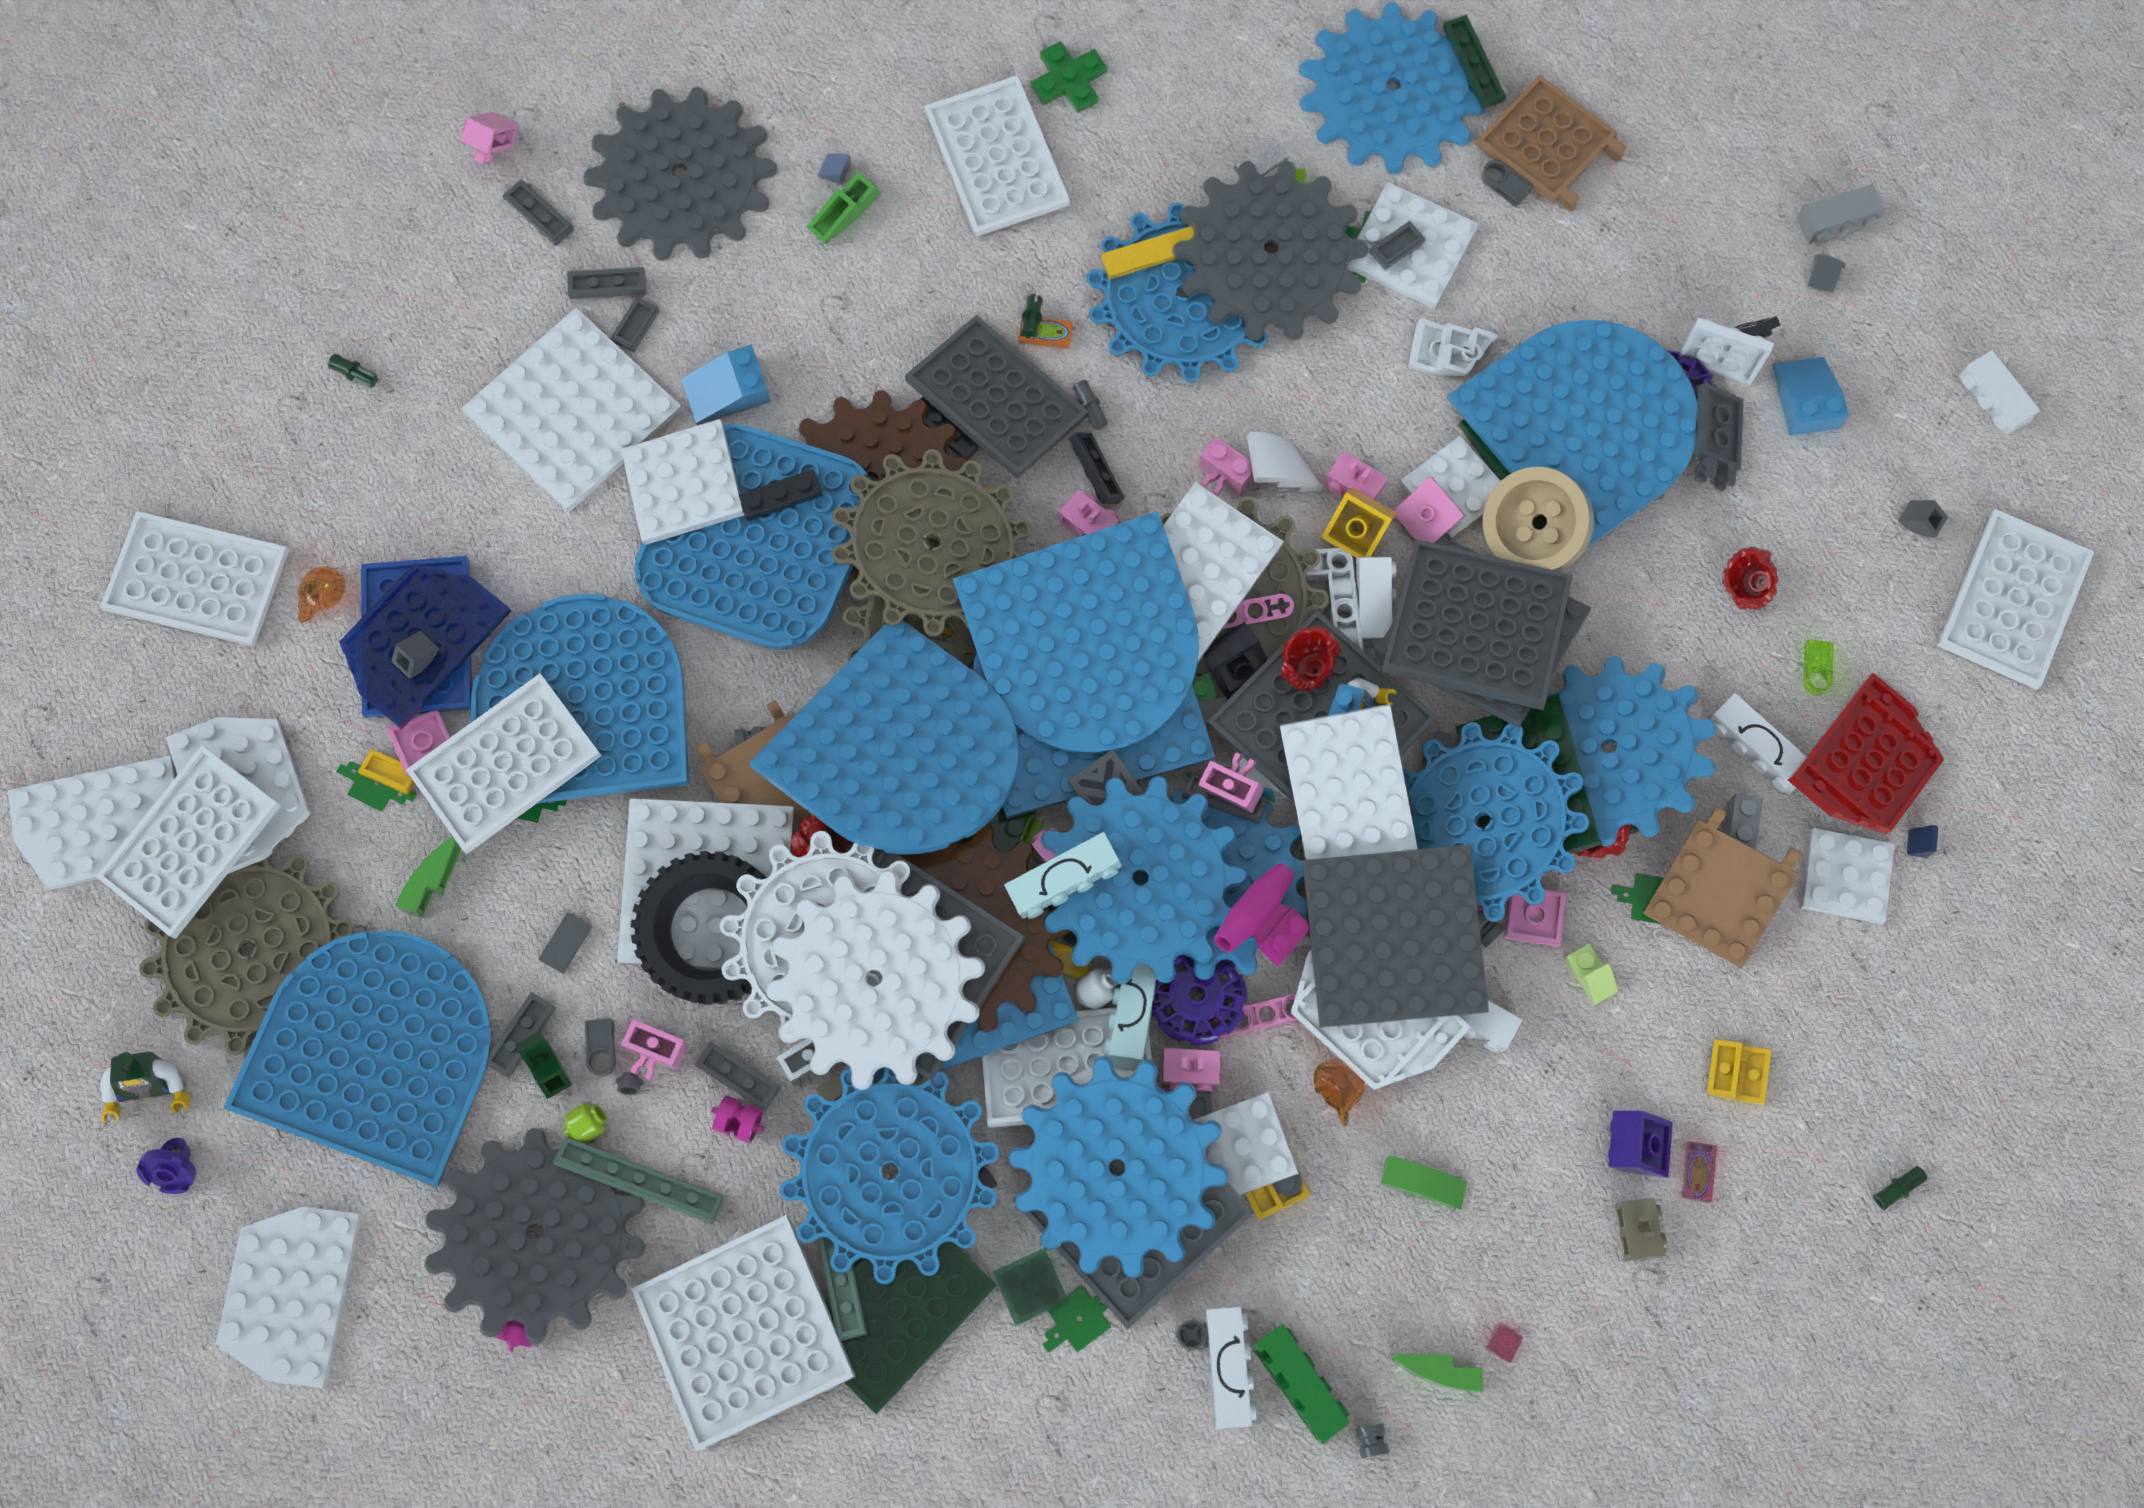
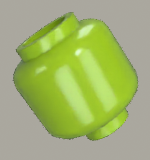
M584 1102L565 1115V1127L563 1130L566 1137L587 1144L604 1133L607 1117L598 1104Z

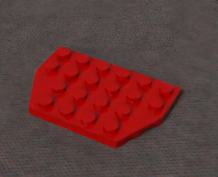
M1872 673L1862 683L1788 781L1830 817L1888 834L1905 814L1944 761V758L1939 749L1933 744L1930 733L1928 731L1924 732L1917 719L1919 714L1916 708L1875 673Z

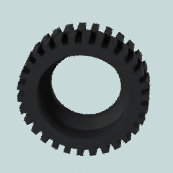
M700 851L699 855H694L693 853L685 854V858L682 860L675 858L670 861L671 865L669 867L662 866L657 870L659 875L656 878L650 877L647 880L648 888L646 891L641 889L638 897L642 898L640 904H634L633 912L636 913V919H631V928L635 929V935H631V940L637 947V950H634L636 958L641 959L643 964L640 966L644 972L649 973L650 979L655 984L660 985L661 989L680 999L705 1005H712V1003L725 1004L730 1000L742 999V995L752 993L751 983L746 979L728 980L723 976L722 969L706 971L689 965L680 957L674 947L671 926L678 907L695 892L711 888L727 890L737 895L748 906L745 896L737 890L738 879L743 875H751L760 880L766 879V877L747 861H743L734 855H726L723 852L715 851V853H710L708 851Z

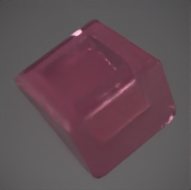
M1499 1322L1496 1324L1484 1349L1511 1363L1523 1337Z

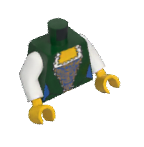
M124 1052L111 1059V1067L106 1068L100 1080L102 1102H106L101 1115V1120L106 1123L107 1114L109 1113L114 1114L116 1122H118L121 1107L115 1103L116 1100L123 1102L174 1094L170 1105L174 1113H178L180 1104L187 1111L192 1100L187 1092H182L184 1086L176 1066L173 1063L162 1060L153 1052L135 1054Z

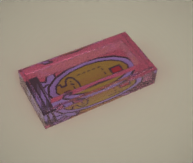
M1692 1141L1687 1142L1682 1188L1683 1199L1712 1202L1717 1155L1716 1145Z

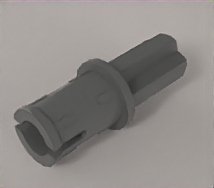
M1087 380L1077 382L1073 390L1079 398L1081 405L1089 411L1087 416L1092 426L1097 430L1102 429L1107 425L1108 421L1099 406L1100 400L1094 396Z

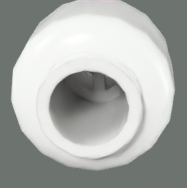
M1100 968L1093 969L1077 982L1076 996L1084 1007L1094 1010L1101 1009L1114 999L1117 983L1112 979L1110 972Z

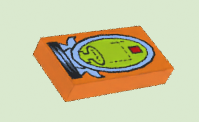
M1042 318L1038 325L1036 337L1027 339L1022 333L1024 321L1021 319L1019 343L1070 348L1073 322Z

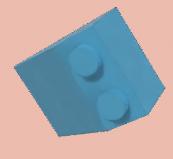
M752 344L726 352L681 378L696 425L771 402Z
M1824 357L1780 362L1772 365L1789 436L1841 428L1849 417L1844 394Z

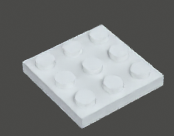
M1698 318L1684 342L1678 358L1681 359L1683 355H1686L1693 360L1698 359L1711 373L1751 385L1770 355L1774 343L1767 341L1761 336L1743 333L1737 328H1728L1716 324V322L1710 319Z
M1459 436L1400 481V486L1410 496L1429 477H1433L1466 515L1464 519L1445 535L1448 540L1452 541L1483 517L1487 499L1500 480L1462 437Z
M1816 828L1810 830L1801 908L1884 924L1886 922L1895 844Z
M1269 1092L1194 1119L1196 1122L1214 1120L1221 1125L1222 1134L1220 1138L1207 1146L1205 1155L1209 1162L1222 1165L1229 1172L1227 1182L1239 1195L1299 1174Z

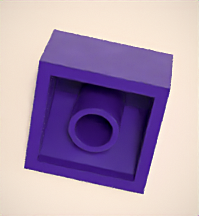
M1613 1111L1610 1123L1611 1140L1608 1150V1167L1627 1173L1669 1178L1673 1122L1644 1111Z

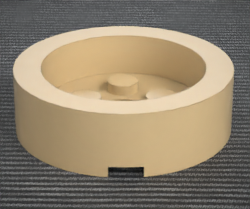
M1547 467L1524 468L1505 477L1489 495L1483 512L1484 536L1489 548L1497 558L1559 572L1568 568L1569 565L1582 556L1591 541L1594 530V512L1587 494L1572 478L1560 471ZM1538 515H1544L1547 519V525L1545 528L1538 530L1534 527L1533 521Z

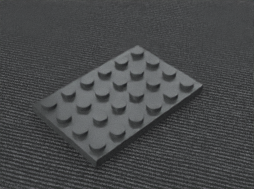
M978 315L974 316L905 375V381L1017 479L1088 417L1089 411Z

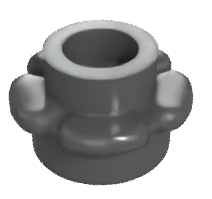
M631 1072L622 1073V1076L617 1077L615 1081L618 1085L617 1091L624 1095L638 1094L641 1085L644 1083L638 1074L634 1075Z

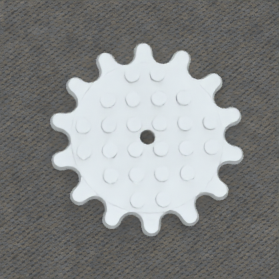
M824 831L813 834L810 850L803 857L793 856L784 845L773 846L769 852V859L773 870L768 878L760 880L751 875H743L737 881V890L747 899L748 906L746 911L738 916H726L720 922L721 932L726 936L734 937L740 944L738 955L723 964L722 974L728 980L746 979L752 986V993L743 1004L744 1014L754 1019L761 1016L764 1012L775 1011L781 1018L779 1030L792 1016L791 1005L786 1001L771 1000L766 994V987L771 981L781 979L788 973L789 965L787 961L773 952L772 944L779 936L793 938L800 936L803 932L804 922L796 910L799 901L809 898L820 906L831 905L836 898L834 883L841 875L852 877L857 888L862 892L872 891L877 885L880 873L885 870H892L898 875L899 891L901 892L902 884L910 875L908 864L904 861H896L889 867L880 869L872 861L874 848L867 845L863 847L854 843L849 852L838 853L833 849L830 835ZM871 971L867 977V983L873 987L878 986L882 981V974L879 971Z
M892 870L881 872L877 885L869 892L859 890L852 877L841 875L835 880L836 898L831 905L820 906L809 898L799 901L796 910L804 922V930L800 936L793 938L779 936L773 941V952L787 961L789 970L785 977L768 983L766 994L773 1001L788 1002L793 1012L791 1018L781 1026L779 1035L787 1043H793L803 1038L813 1042L815 1052L810 1060V1068L815 1074H826L834 1064L844 1062L851 1068V1082L853 1086L857 1089L865 1090L871 1086L875 1072L879 1068L888 1067L895 1073L898 1082L909 1085L916 1080L917 1070L915 1061L920 1054L928 1052L942 1061L950 1060L954 1056L955 1046L947 1035V1029L951 1023L955 1021L971 1023L977 1020L980 1012L979 1007L964 997L962 988L966 981L983 975L985 965L978 957H965L960 954L958 943L962 937L969 933L971 929L970 920L963 915H957L949 920L939 918L935 907L940 898V891L935 885H924L916 895L908 897L899 891V877ZM871 971H879L882 974V981L878 986L873 987L867 983V977Z

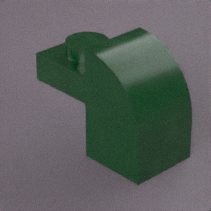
M541 1031L515 1044L517 1051L529 1067L537 1085L547 1099L572 1086L558 1056Z

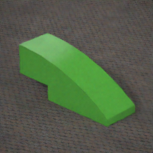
M857 171L842 191L839 188L806 228L826 244L852 224L873 203L881 191Z
M453 837L438 846L412 874L395 904L402 912L423 918L432 893L443 896L462 849Z
M1388 1155L1379 1185L1405 1192L1406 1195L1461 1210L1467 1181L1408 1160Z
M1391 1355L1392 1362L1424 1381L1458 1391L1483 1392L1482 1368L1453 1367V1355Z

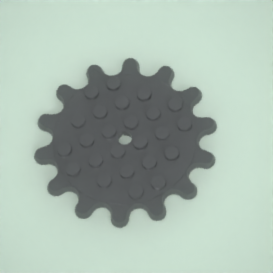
M694 87L689 97L680 103L670 101L668 94L664 90L656 89L651 94V107L648 110L635 112L625 105L617 109L616 119L621 124V130L617 134H597L593 137L592 147L605 157V161L598 167L588 168L584 173L583 180L586 185L600 187L605 191L604 198L595 203L592 213L597 220L603 221L615 217L622 221V228L617 234V240L621 246L629 247L638 239L645 237L653 242V255L658 260L668 259L673 248L681 243L689 245L696 257L705 258L711 252L710 240L714 235L725 234L733 241H740L745 237L746 229L740 221L742 213L748 210L764 212L769 208L770 202L768 197L758 192L756 185L760 179L773 177L777 173V165L771 159L756 156V148L767 140L768 134L762 126L742 128L738 125V119L743 113L742 105L738 101L730 100L724 106L715 109L708 107V95L701 87ZM677 166L678 168L686 169L685 174L681 176L674 175L673 173Z
M1245 161L1238 167L1239 180L1236 184L1226 185L1218 178L1210 177L1203 184V190L1209 197V204L1203 208L1189 205L1180 211L1181 221L1191 226L1194 230V235L1190 240L1180 241L1172 249L1176 259L1187 260L1195 267L1194 274L1183 282L1182 289L1184 293L1189 296L1201 293L1210 295L1213 299V306L1208 313L1210 322L1220 325L1229 317L1238 316L1244 320L1245 335L1252 341L1262 338L1265 328L1270 324L1280 325L1287 338L1298 340L1304 333L1303 320L1310 315L1319 317L1324 323L1332 324L1336 322L1339 316L1338 310L1332 302L1333 296L1339 292L1354 295L1359 293L1362 287L1360 279L1348 271V263L1351 260L1366 257L1369 248L1365 241L1350 238L1345 230L1349 224L1357 219V209L1351 204L1340 207L1332 206L1327 201V195L1332 189V184L1326 176L1318 177L1311 184L1298 182L1295 178L1296 168L1290 161L1280 163L1275 175L1270 177L1259 174L1252 162ZM1271 242L1272 245L1277 247L1278 251L1270 254L1265 251L1264 246Z
M539 1128L528 1130L524 1137L523 1147L514 1153L506 1152L497 1141L490 1140L484 1143L481 1147V1155L484 1159L483 1168L475 1174H468L460 1169L451 1170L447 1174L445 1182L447 1187L455 1193V1203L448 1209L431 1210L425 1217V1223L429 1229L439 1231L445 1236L444 1246L439 1251L426 1257L424 1262L426 1271L431 1274L449 1273L455 1280L453 1289L445 1296V1308L449 1312L456 1313L469 1305L479 1306L483 1311L480 1331L485 1337L489 1338L497 1336L506 1323L510 1321L521 1322L525 1328V1337L532 1344H538L545 1340L548 1324L556 1317L566 1318L576 1330L588 1328L592 1322V1316L588 1308L589 1301L592 1297L599 1294L606 1295L611 1299L622 1298L627 1292V1285L616 1273L617 1264L625 1258H639L646 1250L645 1242L641 1238L631 1236L625 1230L627 1220L643 1211L645 1206L643 1198L633 1194L627 1196L620 1195L612 1186L553 1165L559 1149H551L547 1146L545 1133ZM539 1225L543 1229L542 1235L537 1239H530L527 1236V1231L531 1227Z

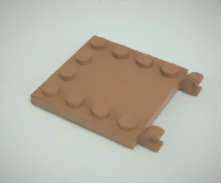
M1540 74L1476 140L1475 144L1494 160L1504 162L1509 168L1533 185L1532 188L1552 204L1559 199L1562 206L1569 212H1572L1577 206L1576 202L1580 199L1575 192L1568 189L1604 150L1608 152L1612 160L1618 162L1624 156L1623 152L1627 149L1622 142L1615 139L1617 131Z
M774 700L766 706L776 723L715 758L706 741L696 746L706 763L699 769L720 803L794 806V835L795 832L800 830L799 825L804 817L812 816L813 814L750 767V761L795 716L793 713L785 716L778 702Z
M1715 806L1707 822L1698 818L1643 914L1736 966L1743 968L1798 877L1799 873L1792 868L1796 865L1802 854L1801 851L1790 846L1780 863L1723 832L1717 827L1724 819L1726 811Z

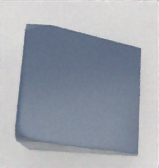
M827 154L818 177L841 185L851 165L850 156L845 154Z

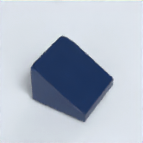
M1930 825L1910 829L1908 832L1907 854L1927 858L1936 852L1938 826Z

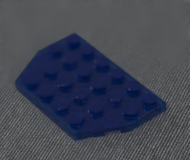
M412 564L339 643L346 656L347 664L353 674L359 694L402 730L512 611L471 576L446 573L444 570L428 569L425 566ZM421 631L439 650L431 663L422 672L409 679L391 661L396 644Z

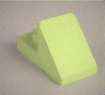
M1590 943L1564 958L1594 1006L1618 992L1610 964H1602Z

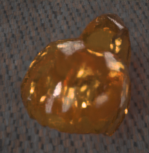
M319 566L314 567L305 575L297 592L299 596L298 619L301 623L310 620L316 612L333 607L342 600L345 593L343 574L332 567Z
M1331 1060L1320 1063L1314 1071V1090L1322 1095L1328 1105L1337 1110L1342 1125L1347 1126L1349 1113L1362 1098L1366 1083L1349 1066L1340 1061Z

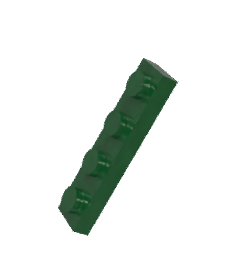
M1467 14L1445 21L1443 30L1481 109L1505 102L1506 95Z

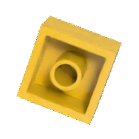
M1351 487L1345 493L1321 538L1355 558L1373 557L1397 512Z

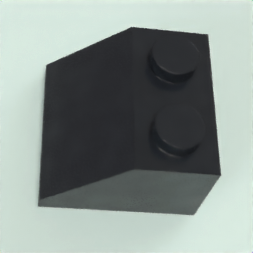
M1245 622L1215 639L1202 656L1227 700L1268 660L1259 640Z

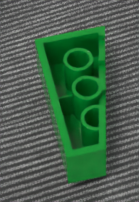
M1281 1324L1251 1346V1348L1319 1444H1323L1350 1424L1346 1418L1350 1414L1340 1400L1338 1402L1334 1400L1330 1394L1332 1391L1331 1386L1323 1376H1318L1313 1368L1315 1364L1306 1352L1301 1351L1292 1331L1288 1327L1286 1328L1284 1324Z

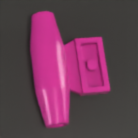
M1282 863L1276 864L1258 878L1230 909L1214 937L1215 943L1220 949L1225 952H1232L1254 935L1258 944L1257 947L1276 966L1283 963L1310 930L1309 923L1293 907L1289 908L1280 904L1294 878V874L1288 866Z

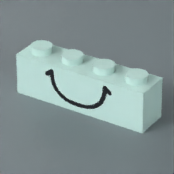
M1102 832L1004 884L1019 915L1023 919L1026 917L1033 919L1044 912L1043 908L1051 904L1057 906L1068 900V895L1078 890L1081 893L1090 889L1094 885L1092 882L1102 877L1104 880L1113 877L1119 872L1118 869L1122 865L1107 836Z
M1145 964L1135 967L1131 979L1127 983L1121 984V988H1115L1113 1004L1117 1005V1011L1110 1015L1109 1030H1113L1112 1039H1106L1104 1055L1109 1056L1114 1067L1136 1070L1138 1064L1145 1058L1151 1022V1008L1156 987L1154 971Z

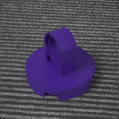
M179 1137L168 1140L161 1149L149 1150L144 1153L136 1168L137 1175L144 1184L150 1186L152 1182L161 1187L159 1192L167 1194H180L188 1191L189 1186H192L196 1178L197 1172L195 1166L189 1160L190 1148L186 1141ZM182 1148L179 1153L173 1152L175 1149Z

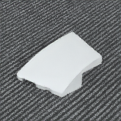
M1421 318L1416 324L1408 368L1436 375L1466 376L1477 360L1483 356L1485 350L1495 341L1497 334L1477 327L1469 330L1452 323H1447L1444 326Z
M1249 431L1247 440L1254 483L1276 482L1277 487H1298L1299 492L1323 491V486L1293 444L1274 434Z

